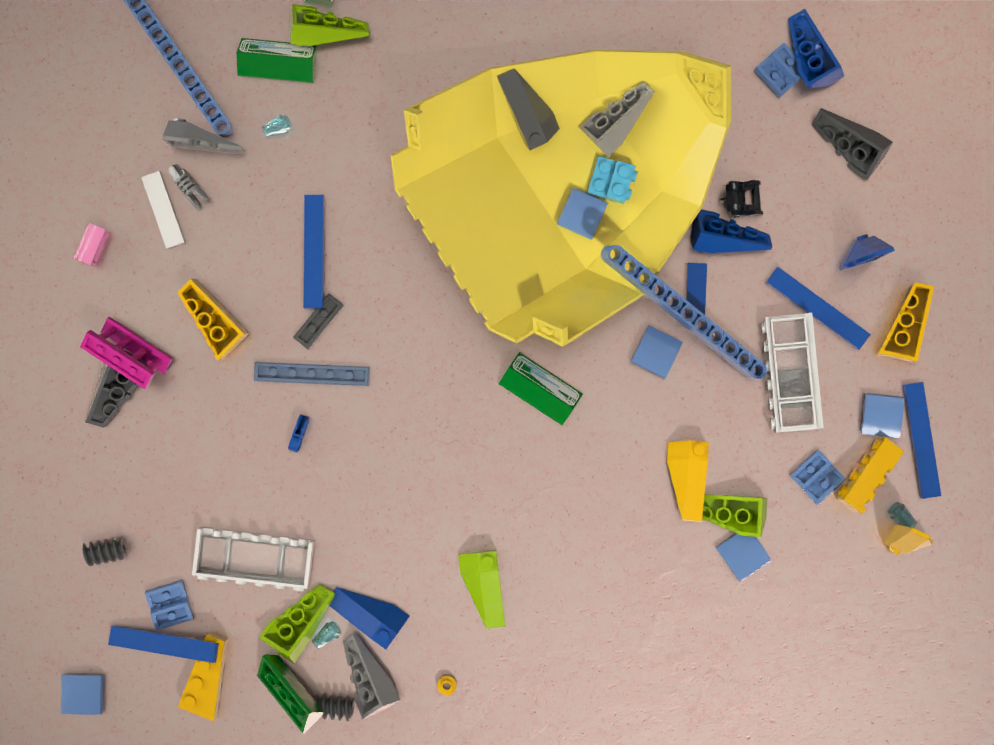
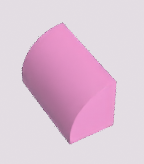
M88 223L74 259L95 267L110 232Z

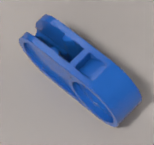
M302 414L299 415L288 450L298 453L310 417Z

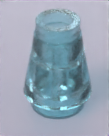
M279 115L262 126L266 137L288 133L292 129L287 115Z
M896 502L890 507L888 513L891 519L903 526L912 528L916 526L917 521L904 504Z
M334 622L326 623L314 639H312V643L316 648L320 649L339 638L341 631Z

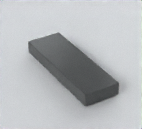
M328 293L324 298V309H315L293 338L309 350L344 305Z

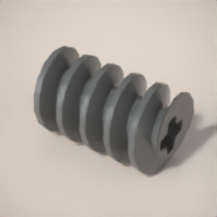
M120 536V540L117 542L116 538L113 537L112 543L105 539L104 545H102L100 540H97V546L90 542L89 548L83 543V556L88 566H93L94 563L100 565L102 561L103 563L115 562L117 558L120 561L124 560L126 554L125 540L123 536Z
M315 694L314 700L325 712L322 715L323 719L327 720L330 714L331 720H335L337 715L339 721H342L344 716L347 721L351 720L354 713L355 697L349 702L348 696H346L342 702L340 696L337 697L336 701L333 700L332 695H330L328 700H326L325 695H322L321 699L318 700V696Z

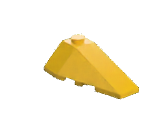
M693 440L668 442L667 465L675 489L681 519L685 521L702 522L709 442Z
M893 524L884 545L889 547L888 551L899 555L900 552L908 554L932 545L933 539H931V536L912 527Z

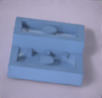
M785 43L780 45L754 69L758 76L779 98L801 79L798 73L795 54Z
M573 187L557 225L592 240L608 203Z
M648 325L631 363L665 379L683 342Z
M865 393L861 434L900 438L904 397Z
M819 450L790 475L817 506L846 480Z
M736 534L716 548L739 582L772 561L757 538Z
M183 580L145 591V596L151 610L150 615L156 631L193 620V613Z
M62 675L61 714L97 715L103 713V675Z

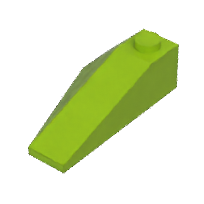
M292 4L290 44L313 46L369 36L368 22L350 17L338 18L334 16L333 12L328 11L327 14L317 12V8L312 6Z
M704 494L703 520L733 531L741 536L762 537L767 517V498Z
M488 550L458 554L460 574L486 629L505 627L497 551Z
M320 584L305 594L298 603L288 607L285 613L277 619L275 617L270 621L259 638L279 655L295 664L310 642L335 593Z

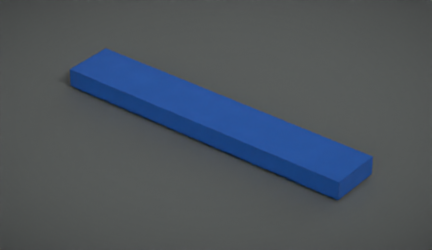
M304 195V309H324V195Z
M779 267L774 270L766 281L768 285L802 310L812 313L813 318L857 350L861 349L871 335Z
M924 383L903 385L920 496L921 499L941 496Z
M111 626L108 645L210 663H216L219 643L119 626Z

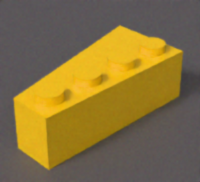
M190 279L177 292L189 314L195 320L196 326L205 337L206 343L215 354L214 356L217 361L224 360L249 334L197 279Z
M918 282L912 285L877 355L912 363L918 362L934 286Z
M886 437L878 438L871 446L873 450L869 455L866 454L861 459L860 463L862 465L858 470L855 469L850 474L848 484L843 485L837 492L839 496L836 499L855 513L863 514L867 508L864 505L875 497V488L883 485L887 478L885 473H890L905 452Z
M209 632L206 634L204 641L219 643L216 663L196 660L178 708L214 722L218 718L228 638Z

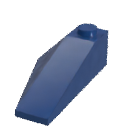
M806 9L788 18L798 73L807 88L829 86L843 78L844 73L840 63Z
M701 209L693 221L690 238L693 250L698 252L771 250L773 247L769 234L750 226L741 227L733 219L726 221L719 218L720 214Z
M868 234L856 237L857 241L851 244L839 268L841 271L877 260L895 251L894 247L876 236L868 237Z
M339 587L334 589L333 593H335V596L329 605L384 649L388 648L410 617V615L395 604L383 602Z

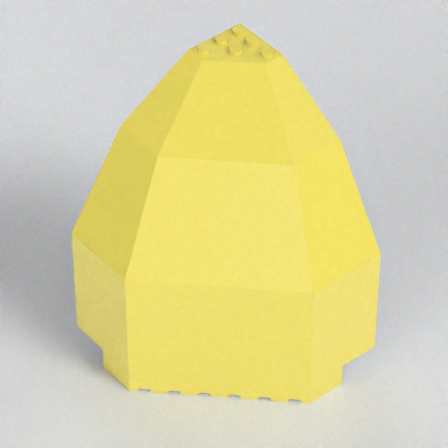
M591 50L491 67L404 109L408 146L391 154L395 191L399 197H404L408 203L406 207L415 221L419 219L424 227L422 229L423 233L431 244L435 243L439 249L437 254L446 267H451L455 273L453 278L461 290L465 289L471 297L469 302L476 312H481L486 319L484 324L489 331L515 343H519L535 333L564 347L644 295L602 260L601 251L605 246L619 245L657 276L703 207L731 123V65L687 52ZM514 68L553 111L560 128L547 143L532 150L527 148L497 78V76ZM645 82L655 91L622 145L609 157L606 156L579 127L596 111L602 112L608 108L609 103L612 101L618 102L626 92ZM598 156L635 165V171H638L635 182L630 183L629 189H632L629 201L625 200L624 205L594 196L607 202L608 205L592 240L557 225L573 187L585 193L588 192ZM613 249L610 252V256L612 259L615 257V252ZM627 261L625 263V269L628 271L630 265ZM641 274L639 278L641 283L644 280L643 274Z

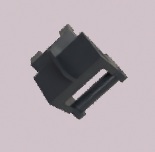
M729 181L725 185L726 198H721L719 203L727 202L729 218L763 215L759 190L761 181ZM748 190H752L753 205L746 204L745 192Z

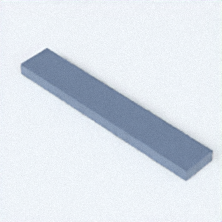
M255 362L254 381L369 386L370 367Z

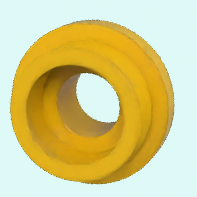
M443 676L437 683L438 691L443 695L453 694L457 687L455 679L451 676ZM448 682L451 685V687L449 689H445L443 687V684Z

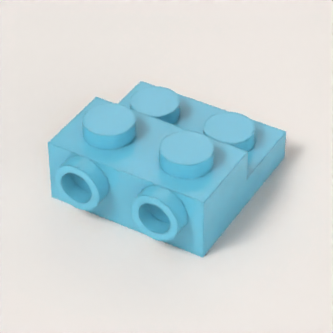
M598 156L587 194L624 205L625 200L629 201L632 189H629L630 183L635 182L638 171H635V165Z

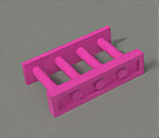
M111 317L106 319L100 332L101 334L98 335L94 331L89 330L80 345V348L143 389L149 386L155 374L154 370L157 369L163 374L166 373L173 359ZM107 338H110L111 340H113V341L116 342L117 344L114 345V344H112L111 342H109V341L106 340V339H107ZM125 348L126 350H128V351H130L131 353H133V355H129L128 353L124 352L122 349ZM139 359H142L143 361H145V362L148 363L149 365L146 366V365H144L143 363H141V362L138 361V360H139Z

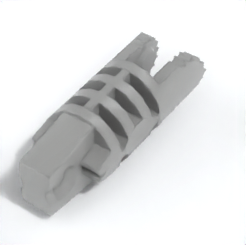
M178 164L170 166L168 171L173 177V182L194 208L198 209L201 204L194 194L196 193L203 201H206L208 196L185 169H181Z

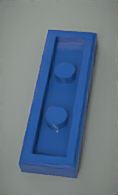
M687 263L686 300L705 315L707 263Z

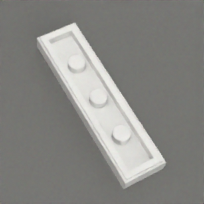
M157 171L141 177L166 249L184 244L185 240L161 172Z

